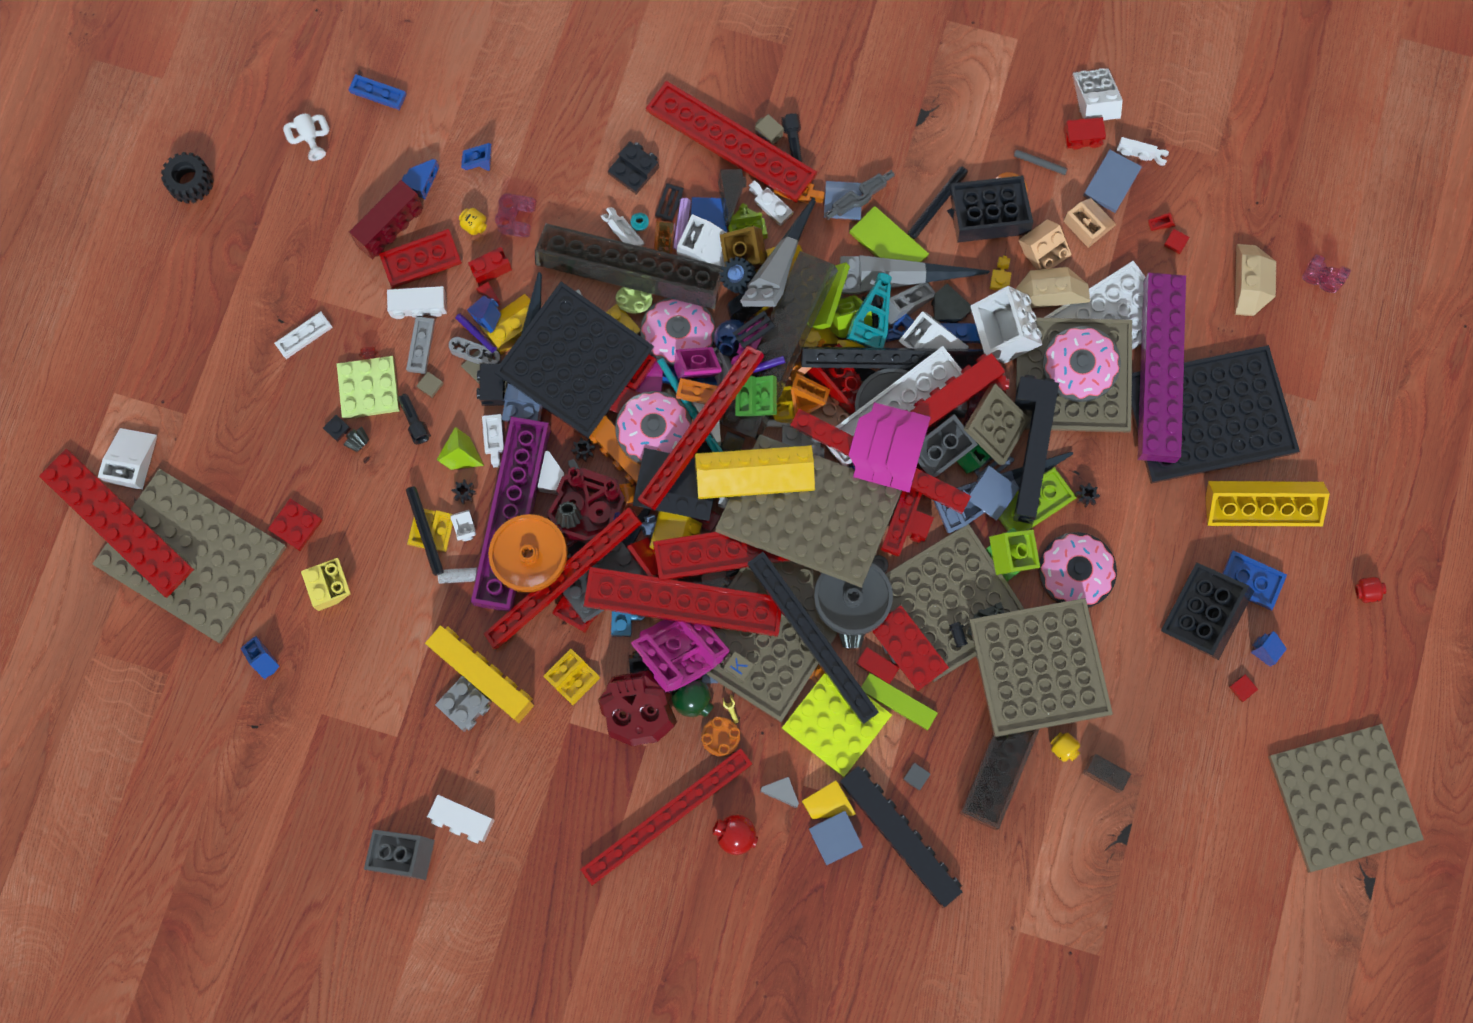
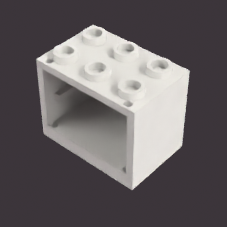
M1007 286L971 305L984 354L988 356L992 353L999 362L1005 364L1043 345L1041 341L1042 334L1035 322L1037 318L1031 309V299L1027 294Z

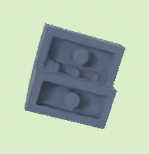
M826 181L824 213L831 210L833 203L841 199L849 191L862 196L859 190L861 183ZM854 207L842 216L837 214L832 218L861 220V207Z
M988 465L977 478V483L969 491L968 495L971 496L969 501L997 521L1015 496L1019 487Z
M846 811L809 829L826 866L863 848Z

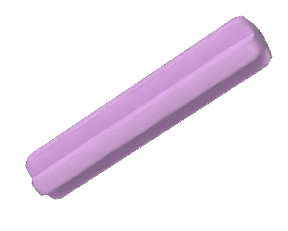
M688 198L680 199L673 248L676 250L688 224L691 200Z

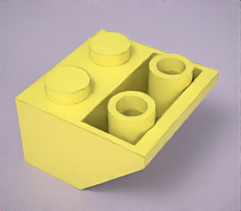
M339 558L301 571L312 606L318 611L338 604L351 594Z

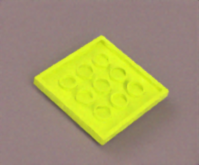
M824 673L783 725L782 729L838 774L845 777L892 714L868 696L879 713L865 724H861Z

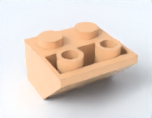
M1092 198L1076 205L1067 213L1063 221L1088 248L1116 226L1114 221Z
M1048 219L1019 239L1024 255L1037 270L1054 268L1072 255L1061 226Z

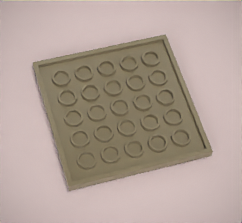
M1037 318L1035 322L1042 334L1041 341L1043 345L1017 357L1016 391L1021 376L1033 375L1036 379L1044 380V354L1049 343L1056 335L1076 326H1088L1098 329L1112 339L1119 351L1121 366L1118 378L1105 395L1092 401L1076 402L1065 399L1057 394L1051 430L1130 433L1132 320ZM1021 409L1030 418L1024 429L1029 430L1032 411Z
M969 524L886 573L893 592V601L889 614L901 605L949 667V669L935 678L933 682L976 657L972 635L967 634L970 627L969 620L973 619V616L979 610L987 609L999 602L1002 603L1005 613L1024 609L1003 575H996L993 560ZM961 622V625H964L963 631L968 644L956 648L952 632H949V625Z
M1086 598L969 620L994 737L1113 715Z
M1382 724L1268 756L1308 873L1424 840Z

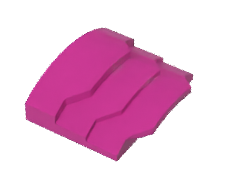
M874 402L872 411L859 418L849 452V457L856 467L853 477L910 493L931 417Z
M665 619L640 631L639 638L631 643L643 658L644 663L653 672L654 679L665 692L676 690L700 678L721 663L730 651L710 626Z

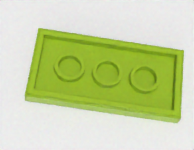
M875 206L849 232L874 256L879 258L923 262L929 256L927 251Z
M1053 467L1043 475L1037 515L1033 524L1013 521L1018 491L998 519L1007 532L1013 527L1017 532L1030 530L1074 501L1077 497L1056 468Z

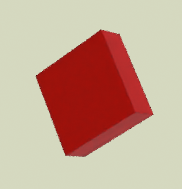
M1173 228L1164 246L1180 254L1190 237Z
M1246 674L1229 686L1241 702H1244L1258 690Z

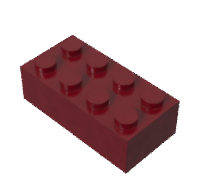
M400 180L349 231L356 246L372 260L378 257L379 253H382L384 248L392 243L397 235L409 226V222L421 214L423 206L417 193Z

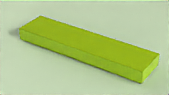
M847 263L838 264L831 268L813 324L815 330L829 328L832 325L850 268Z
M869 673L861 687L866 695L927 731L938 714Z

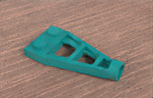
M878 273L875 284L851 321L847 339L868 348L884 347L888 334L890 283L892 280L890 275ZM875 294L883 297L881 309L871 305ZM869 311L879 316L877 329L864 324V318Z

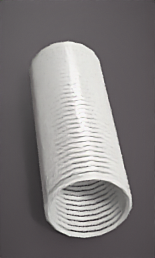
M478 568L446 569L443 574L438 575L439 584L475 582Z

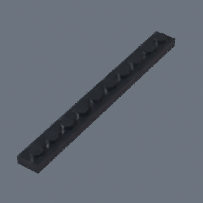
M802 347L801 366L811 368L913 369L938 349ZM946 349L961 369L968 365L974 366L977 364L976 360L984 354L983 349Z
M762 552L749 561L747 565L861 724H865L879 712L766 554Z

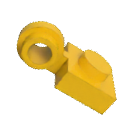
M1003 255V257L998 258L997 268H1000V270L993 269L991 290L999 291L1010 286L1011 272L1004 271L1009 268L1010 258H1007V256Z

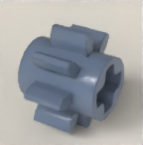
M655 515L644 517L645 522L641 524L644 536H649L650 539L653 536L657 520Z

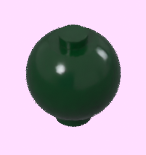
M696 679L681 688L673 690V706L683 716L696 717L702 715L706 717L714 707L710 702V690L700 679Z

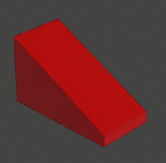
M1171 212L1148 220L1151 231L1176 227Z
M488 282L476 288L477 293L488 299L493 298L498 305H501Z

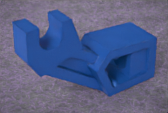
M908 314L902 316L893 324V329H888L885 342L901 339L914 320ZM901 325L906 329L903 332L898 330Z

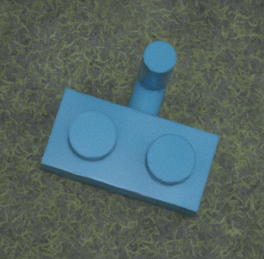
M612 611L611 636L631 637V621H642L645 616Z

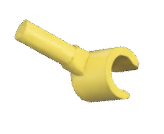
M730 695V703H726L723 697V706L729 710L735 724L739 721L734 711V697Z

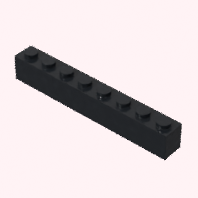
M857 766L839 783L940 906L945 908L963 893L960 889L962 887L961 883L955 877L951 878L947 873L949 869L942 861L938 862L935 859L936 853L929 845L925 847L921 842L923 838L918 831H912L908 826L910 823L903 814L899 815L896 812L897 806L890 798L886 799L882 795L883 789L878 783L873 784L869 779L871 777L870 773L864 767L861 769Z

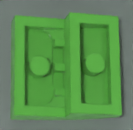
M774 375L763 377L750 376L736 396L735 416L777 415V377Z

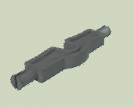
M890 170L884 175L879 173L861 183L859 190L862 196L849 191L841 199L833 203L831 210L824 213L827 220H830L837 214L842 216L854 207L866 205L875 193L887 186L888 180L895 177L894 172Z

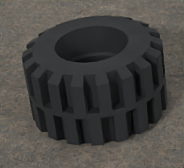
M182 152V155L177 153L174 155V158L170 157L168 159L169 162L163 165L165 169L161 170L163 175L161 180L169 193L179 202L184 201L187 204L190 201L197 203L198 199L200 201L204 199V195L208 196V190H212L213 187L211 184L213 183L212 172L198 155L195 156L191 152L189 154ZM195 172V176L190 182L180 184V179L183 175Z

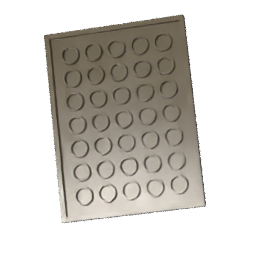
M759 435L753 450L793 446ZM813 454L815 491L730 497L715 532L862 588L902 490L853 477L855 469Z
M158 469L131 510L194 568V571L166 598L108 542L92 565L222 644L287 546L163 470Z
M793 561L772 563L831 645L838 632L828 627L822 621L814 603L815 586L822 572ZM749 567L741 568L728 589L769 595ZM781 613L778 637L710 626L730 650L729 654L733 655L734 652H737L753 663L754 668L744 683L724 671V660L707 672L706 675L774 719L782 722L818 665V662L785 616Z

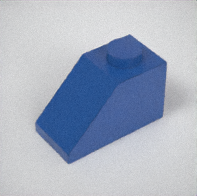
M431 159L412 167L402 177V181L414 190L420 198L426 199L439 170L437 160Z
M482 296L467 309L477 324L490 333L494 331L501 315L497 309L499 305L496 301Z
M254 636L240 648L248 663L264 679L273 675L280 667L274 656L257 636Z

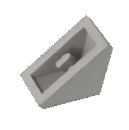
M789 777L763 786L760 791L792 807H798L799 802Z

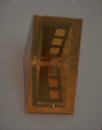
M656 220L653 256L672 258L676 231L675 222Z

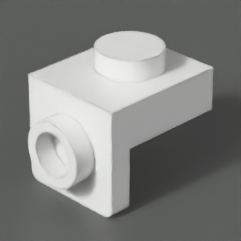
M470 510L451 515L457 540L464 542L473 539V536L476 535V529Z

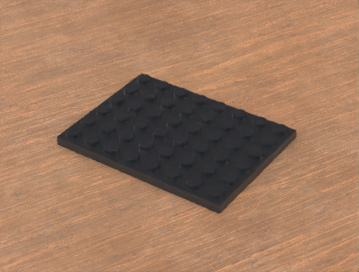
M1269 345L1184 362L1181 458L1176 463L1145 461L1151 484L1294 455L1300 452ZM1140 371L1132 373L1131 413L1137 435L1139 426Z

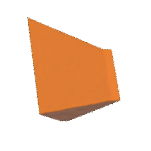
M796 373L791 386L794 414L796 415L799 409L811 413L824 406L830 389Z

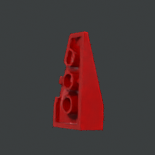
M838 343V344H837L836 346H834V347H842V346L840 345V343ZM811 368L806 372L814 382L830 389L829 396L838 401L839 405L852 415L855 412V400L861 386L859 381L861 378L859 374H856L854 368Z

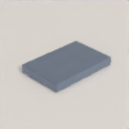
M1109 150L1083 196L1088 199L1092 198L1095 203L1116 213L1142 166Z

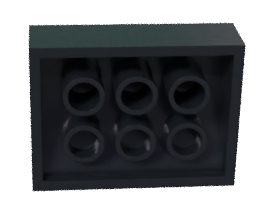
M1023 175L950 184L957 243L1026 235L1032 230L1033 218Z
M644 448L632 506L651 509L640 503L638 498L670 453ZM695 458L690 460L656 508L657 511L709 521L713 498L698 499Z
M1196 562L1161 632L1219 660L1254 590L1247 584Z

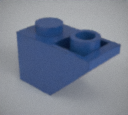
M1272 631L1269 634L1264 633L1262 637L1259 636L1252 644L1254 648L1251 653L1271 667L1278 662L1287 648L1277 633Z

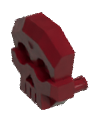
M572 467L568 470V475L562 476L556 490L558 496L548 510L547 516L560 529L564 537L587 544L623 513L626 501L617 479L582 467L579 469ZM589 491H590V492H593V493H595V494H593L592 496H590V495H589ZM567 501L576 502V506L582 515L580 524L569 529L566 527L562 528L555 519L559 505ZM603 511V514L598 516L597 512Z
M647 670L611 676L607 687L598 699L601 714L606 717L609 737L630 746L658 742L675 727L677 720L668 702L671 697L670 693L665 692L654 679L653 672Z

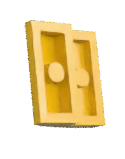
M424 509L437 551L446 552L453 525L451 519L453 514ZM413 517L407 545L424 548L415 518Z
M572 649L543 676L572 705L600 679V676Z

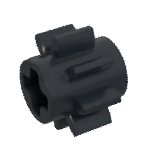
M580 437L578 443L573 442L576 449L571 451L572 454H577V461L581 458L587 462V458L594 457L591 451L595 450V446H590V439L584 441ZM585 447L587 448V451H582V452L580 451V448H582V449H585Z
M465 479L463 483L455 482L457 486L451 490L454 494H457L454 497L455 501L461 499L462 504H465V501L468 500L472 502V495L477 494L476 491L471 490L474 487L473 483L468 485ZM467 489L468 492H465L464 495L460 493Z
M1090 483L1086 487L1081 484L1079 486L1080 491L1075 493V496L1079 498L1077 503L1081 502L1085 508L1089 503L1094 506L1096 504L1094 499L1100 497L1099 494H1096L1098 487L1094 488ZM1088 493L1091 495V496H1088V497H1085V496H1084V494H1088Z

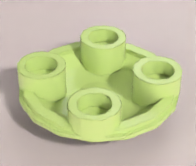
M630 281L626 282L624 287L620 288L616 294V303L625 312L633 314L642 313L648 310L652 304V290Z

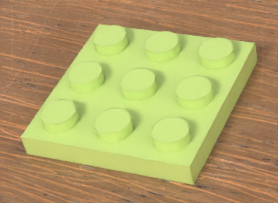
M393 356L337 363L343 419L400 411Z

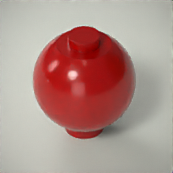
M730 815L723 821L717 819L712 830V834L717 836V842L722 850L731 855L747 853L756 846L758 841L754 824L743 815Z

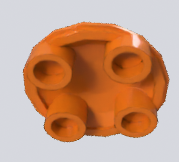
M715 717L703 727L701 741L704 748L710 754L726 756L738 747L740 730L732 720L724 717Z

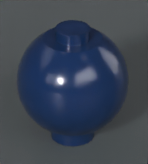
M730 319L722 322L717 327L714 333V343L718 351L720 350L723 355L729 357L739 355L737 353L739 341L733 332L743 326V322Z

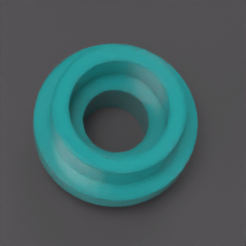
M636 213L631 217L633 229L643 231L648 227L649 219L644 213ZM638 219H642V220H643L642 223H637L636 221H637Z

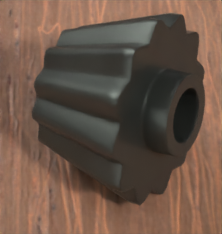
M361 426L357 431L353 429L346 435L347 440L343 445L358 452L368 443L369 438Z
M567 501L559 505L555 519L562 528L566 527L569 529L580 524L582 515L579 508L573 502Z
M839 633L843 648H860L865 634L853 636Z

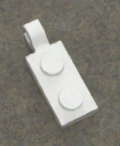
M1124 137L1121 138L1116 150L1123 155L1136 156L1145 161L1155 159L1156 163L1164 166L1167 160L1161 159L1160 156L1167 157L1169 153L1167 150L1157 149L1158 146Z
M756 181L749 185L751 187L749 191L756 196L754 202L779 226L793 215V211L768 187L763 191Z
M613 207L607 208L609 216L608 214H602L601 217L605 222H608L607 224L620 238L624 246L629 251L641 248L644 245L643 240L623 216L619 217Z
M502 415L482 416L485 453L491 454V464L493 467H500L499 453L504 451Z

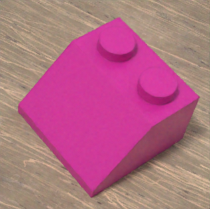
M713 347L677 349L675 351L674 369L678 379L707 378L721 373L722 369Z

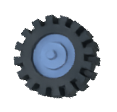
M730 258V262H725L727 266L721 267L724 271L720 272V276L723 277L720 280L723 282V286L730 291L744 293V290H748L747 285L756 274L754 271L755 267L743 258Z

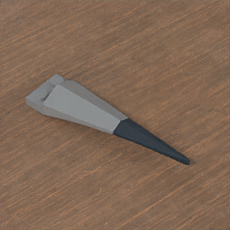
M814 197L747 285L748 290L740 300L743 306L775 307L782 297L798 242L816 203Z
M861 255L840 257V264L847 263L850 266L841 294L869 293L875 284L878 273H885L892 277L891 288L990 273L989 270Z

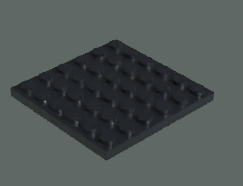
M561 281L496 368L494 374L589 439L652 352L654 346Z

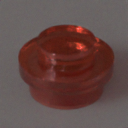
M375 347L361 348L359 357L363 356L364 360L373 359L375 354H378V351L375 350Z

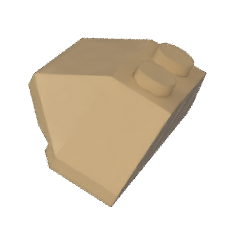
M1237 244L1235 315L1254 316L1276 297V261L1256 245Z
M1068 267L1031 270L1016 288L1030 297L1031 308L1090 302L1088 284Z

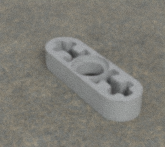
M454 337L449 341V349L454 356L479 365L501 363L498 351L491 353L485 346L461 337ZM458 344H460L461 348L458 347L456 350L454 348V345L457 346ZM478 349L480 354L473 357L470 355V351ZM495 356L496 360L489 362L488 358Z

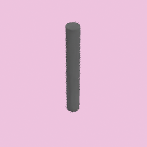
M1017 149L1014 157L1063 175L1066 174L1068 169Z

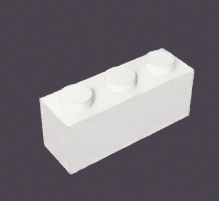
M443 286L387 290V311L395 319H403L404 316L416 318L423 317V315L439 317L442 314H447L446 291Z
M437 795L427 816L432 819V824L441 828L443 824L449 826L450 832L459 836L461 832L467 834V839L477 844L479 840L485 842L494 823V819L440 795Z

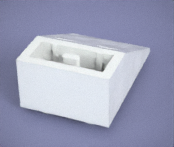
M1108 68L1073 73L1080 113L1083 119L1103 117V120L1121 118L1123 100Z
M692 214L677 245V255L718 272H723L724 270L721 267H725L720 234L727 232L713 223Z
M924 311L920 313L899 340L907 348L939 349L942 346L945 349L969 348V346Z
M120 428L102 460L98 478L105 483L143 490L157 435Z

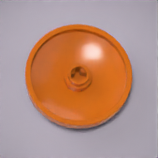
M527 514L514 517L498 528L490 542L488 554L491 569L501 583L515 591L535 592L548 587L557 580L566 565L568 551L562 532L552 521L539 515Z

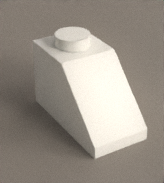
M545 451L538 490L539 492L558 495L557 487L562 476L565 475L551 453Z

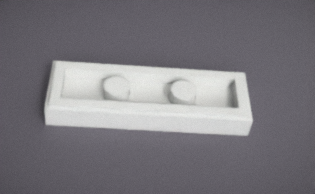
M319 312L274 344L285 359H287L333 327L323 313Z

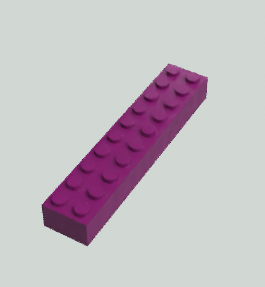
M1148 273L1143 281L1137 460L1176 463L1181 458L1186 303L1185 275Z
M511 417L471 599V603L474 606L509 612L514 607L517 591L505 586L493 573L489 563V546L495 532L506 521L520 515H533L538 493L539 477L551 431L549 423Z

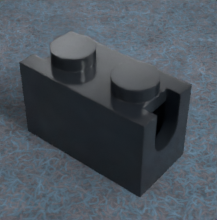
M481 364L480 370H477V381H480V388H477L476 395L477 399H480L482 406H504L505 381L494 374L499 364Z

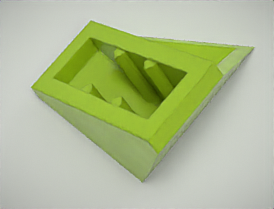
M455 427L439 454L437 461L451 470L484 466L471 438Z

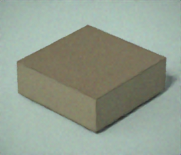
M427 372L417 384V388L433 398L444 383L430 372Z

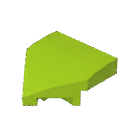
M742 203L737 213L729 219V232L755 226L762 229L763 239L768 238L762 213H756L749 209L746 204Z

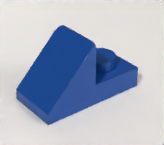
M486 143L464 150L461 168L469 170L481 167L490 171L491 144Z

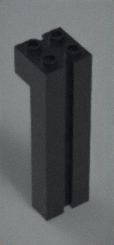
M1033 375L1020 377L1015 397V404L1020 409L1032 411L1013 521L1033 524L1037 515L1059 383L1055 382L1054 379L1044 378V380L1036 379Z

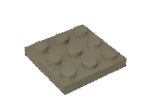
M994 383L990 384L964 430L999 465H1004L1030 418Z

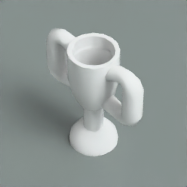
M301 114L295 117L293 122L284 125L283 131L289 143L297 144L303 140L308 142L311 149L308 154L309 160L317 161L326 155L325 150L317 147L315 142L317 136H325L329 133V126L323 115L311 117L309 114ZM317 120L321 125L322 131L315 129L314 122ZM290 128L297 129L299 133L297 138H294Z

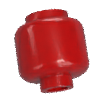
M1378 577L1362 578L1358 581V584H1355L1356 597L1363 603L1379 602L1383 599V594L1387 592L1385 583H1381Z

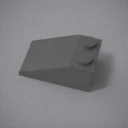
M952 413L926 434L918 463L927 474L937 477L978 444L964 430L963 424L956 415Z
M373 830L364 870L426 880L435 840L417 835Z

